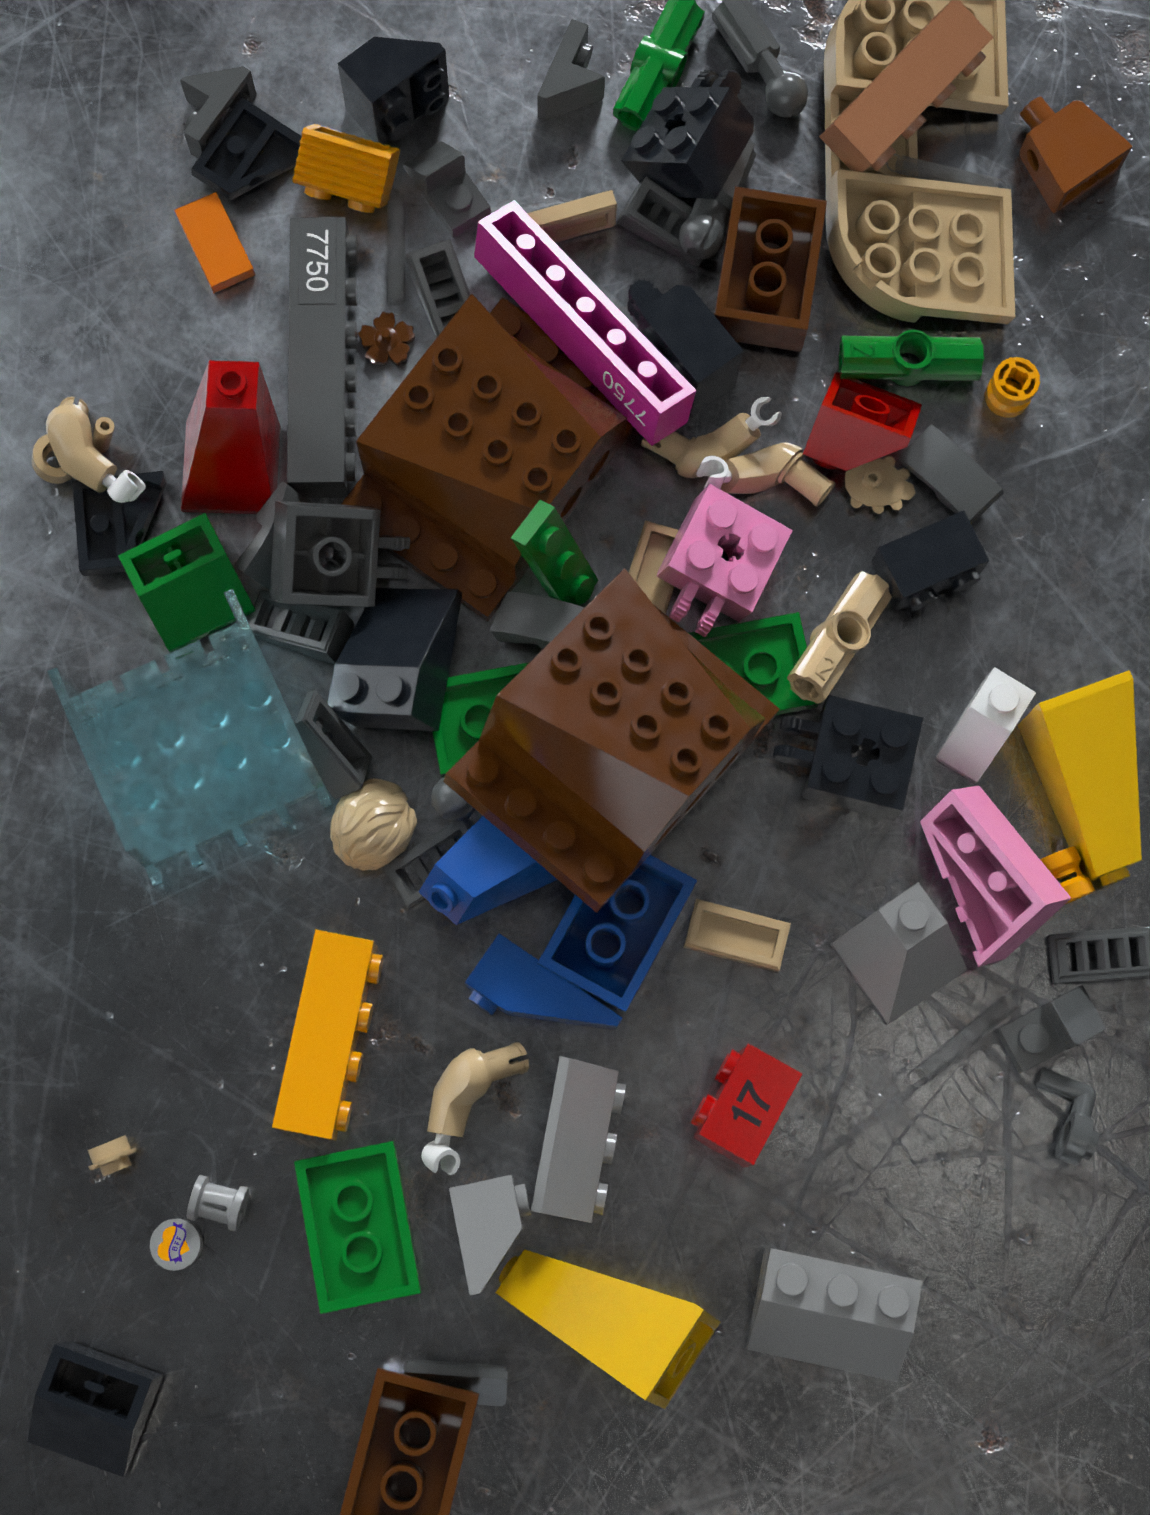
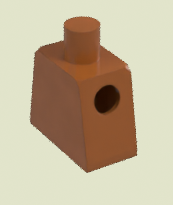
M1039 96L1027 104L1020 113V116L1032 129L1026 135L1019 151L1020 158L1054 214L1119 170L1132 148V145L1082 101L1074 100L1055 113L1042 96Z

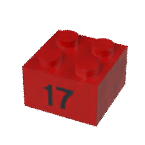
M749 1043L739 1053L732 1049L726 1055L714 1077V1080L721 1083L715 1097L707 1094L702 1099L691 1119L690 1124L698 1127L693 1139L744 1168L754 1165L799 1082L802 1073Z

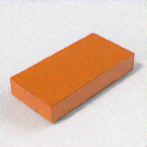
M217 192L174 210L213 293L255 276L253 266Z

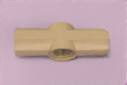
M863 571L856 574L826 620L812 631L810 644L787 677L791 684L790 690L802 700H810L817 704L823 702L855 653L869 643L872 627L892 598L888 589L889 584L880 576L867 574Z

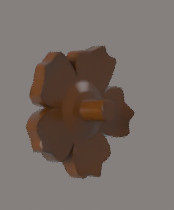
M385 311L373 320L374 327L362 325L361 331L358 332V337L362 341V347L368 349L365 358L372 365H386L389 358L395 365H400L402 362L407 361V355L410 352V347L407 344L415 340L413 326L407 325L404 321L396 325L394 314L392 312L386 313Z

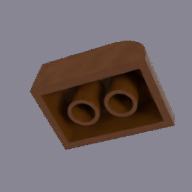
M735 186L714 315L736 342L802 352L810 319L827 200Z
M378 1367L340 1515H450L479 1393Z

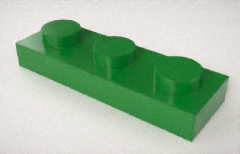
M539 500L512 535L511 539L550 598L580 606L590 598L594 586L599 580L556 508Z

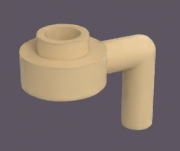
M101 417L96 421L92 435L94 448L100 453H104L109 449L115 427L114 422L108 417ZM46 434L39 438L34 445L31 460L35 473L49 483L59 484L71 480L73 477L66 474L61 467L54 468L48 464L47 459L55 456L48 435Z

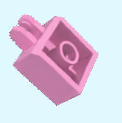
M709 484L694 499L657 573L658 578L681 590L669 618L680 622L687 615L693 598H696L707 604L696 623L695 632L703 637H706L720 612L740 622L753 612L793 530ZM723 551L727 554L729 559L728 561L724 560L721 557Z

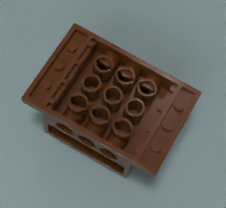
M471 294L356 440L364 475L340 505L370 506L380 509L379 535L410 537V549H403L402 551L383 549L440 589H458L463 592L461 603L489 622L501 606L505 594L514 589L530 568L511 539L518 527L539 500L555 507L564 522L635 428L627 420V417L615 408L527 313L503 297L489 313L478 299Z
M624 568L497 694L479 741L446 773L443 782L598 913L774 719L780 709L658 609Z

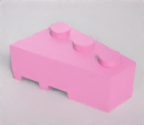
M980 786L951 790L920 821L942 878H948L959 905L955 910L960 923H966L977 951L972 953L978 967L1006 959L1071 899L1070 895Z

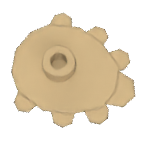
M887 456L883 460L878 458L846 471L845 488L851 496L850 505L853 508H860L862 504L871 506L873 512L878 515L884 512V506L890 505L893 510L899 511L903 507L901 500H910L916 494L914 485L905 481L910 476L909 470L905 468L897 470L894 467L895 459Z

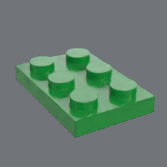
M395 1141L294 1161L320 1314L422 1293Z

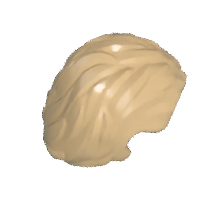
M368 779L363 783L362 789L345 795L339 800L331 819L330 838L333 842L335 854L347 866L362 871L377 870L389 864L406 850L417 825V817L414 809L409 807L407 803L408 798L400 786L381 779Z

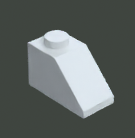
M994 667L981 683L935 759L976 784L1012 733L1036 692Z

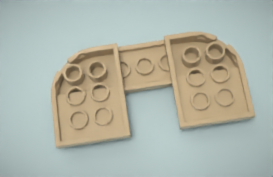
M849 0L830 30L824 52L825 130L951 0ZM960 0L994 38L981 50L986 56L985 60L969 76L965 77L960 72L951 83L957 89L939 107L1001 115L1009 106L1005 0ZM917 131L907 140L900 135L892 143L891 146L896 150L895 154L899 156L893 155L877 172L871 166L864 172L851 171L825 144L826 232L829 251L839 274L862 301L887 316L913 323L921 316L1009 324L1015 318L1011 189L918 179L893 172L896 169L898 171V162L902 156L918 159Z

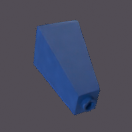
M482 816L434 865L419 893L429 901L435 910L443 913L455 925H458L558 879Z

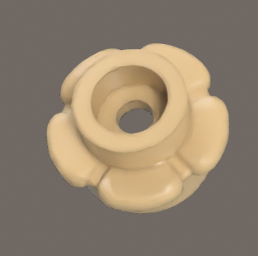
M124 1135L88 1150L93 1165L88 1166L89 1170H94L100 1167L104 1177L131 1166L129 1155L136 1153V1147L131 1149L127 1136Z

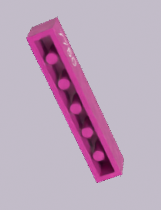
M515 200L478 221L474 258L615 408L627 417L631 425L651 446L687 424L696 389Z

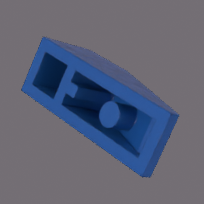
M500 933L465 981L466 987L472 991L468 999L492 1016L498 1009L508 1016L616 1030L622 1021L621 1016L571 982L538 965V959Z

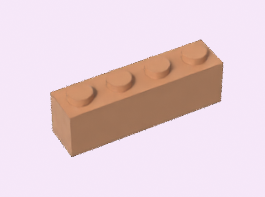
M951 0L819 137L851 171L864 172L871 166L877 172L896 153V150L891 146L892 143L900 135L906 140L910 138L926 121V118L921 113L930 104L937 109L957 89L951 83L960 72L965 77L969 76L985 60L986 56L981 50L994 37L960 0Z

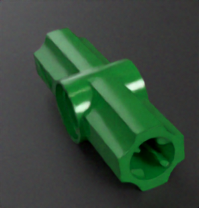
M668 0L651 35H645L642 38L631 64L630 76L613 108V116L623 126L637 132L651 110L654 99L662 91L663 87L677 86L686 65L687 52L704 20L705 11L697 5L695 0Z
M914 329L907 330L899 336H841L838 372L840 379L892 380L898 385L906 387L914 386L922 380L979 381L982 376L984 348L981 338L929 337L926 333ZM912 353L918 357L920 363H907L900 354Z

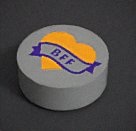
M185 1219L164 1221L154 1230L150 1239V1252L154 1261L160 1267L172 1271L183 1270L192 1266L199 1259L203 1249V1238L200 1230L195 1224Z

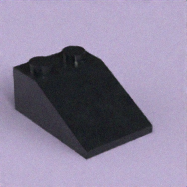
M376 588L375 606L365 607L334 666L328 705L340 719L355 727L439 731L463 592L458 589Z

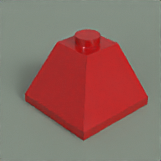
M836 372L819 409L803 455L811 457L821 467L827 469L840 468L848 471L906 448L911 440L922 404L857 379H840V374Z

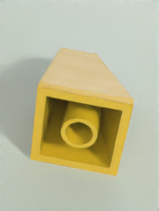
M1128 670L1040 702L1017 725L1069 847L1076 846L1082 860L1079 866L1083 875L1090 877L1091 881L1100 879L1103 887L1130 877L1127 868L1142 860L1134 682L1131 672Z
M525 1249L519 1257H512L504 1266L499 1276L501 1285L495 1292L645 1401L663 1409H666L721 1323L695 1303Z

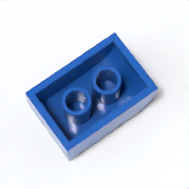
M649 855L598 913L575 895L537 964L626 1013L690 897L697 880Z

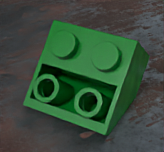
M206 513L118 555L141 603L170 654L256 611Z

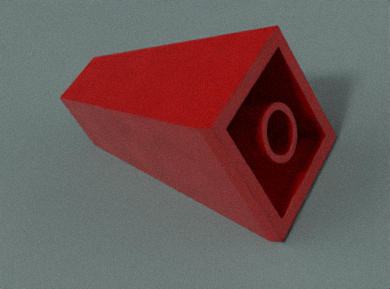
M208 361L186 421L181 496L182 512L257 514L277 489L281 426L259 362Z

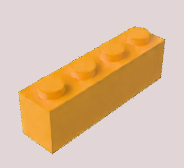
M315 929L272 1128L333 1141L337 1140L338 1131H347L352 1111V1102L345 1101L349 1081H358L363 1053L356 1052L359 1032L368 1033L373 1012V1004L366 1002L370 983L378 984L383 966L384 956L376 954L378 946L373 940Z

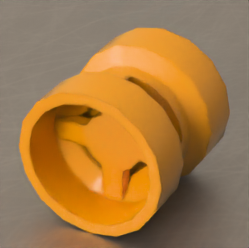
M1010 357L1002 361L996 367L984 393L988 408L996 415L1004 418H1013L1022 414L1028 408L1031 399L1035 396L1040 385V374L1036 366L1029 360L1021 357Z
M1076 846L1063 849L1040 859L1057 881L1074 874V878L1060 883L1071 897L1066 904L1096 891L1090 877L1083 875L1079 865L1082 859Z

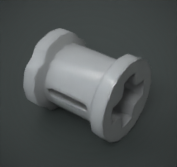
M199 1175L190 1196L186 1215L187 1219L196 1221L198 1217L227 1224L228 1230L237 1232L247 1207L249 1188L240 1186L238 1190L210 1183L207 1176Z

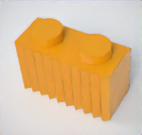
M312 124L304 127L302 130V138L300 140L292 182L305 186L304 193L308 196L322 200H331V196L336 195L348 199L347 206L361 212L374 213L375 207L380 209L387 205L390 200V191L394 182L400 149L347 134L346 132L330 129L329 127Z

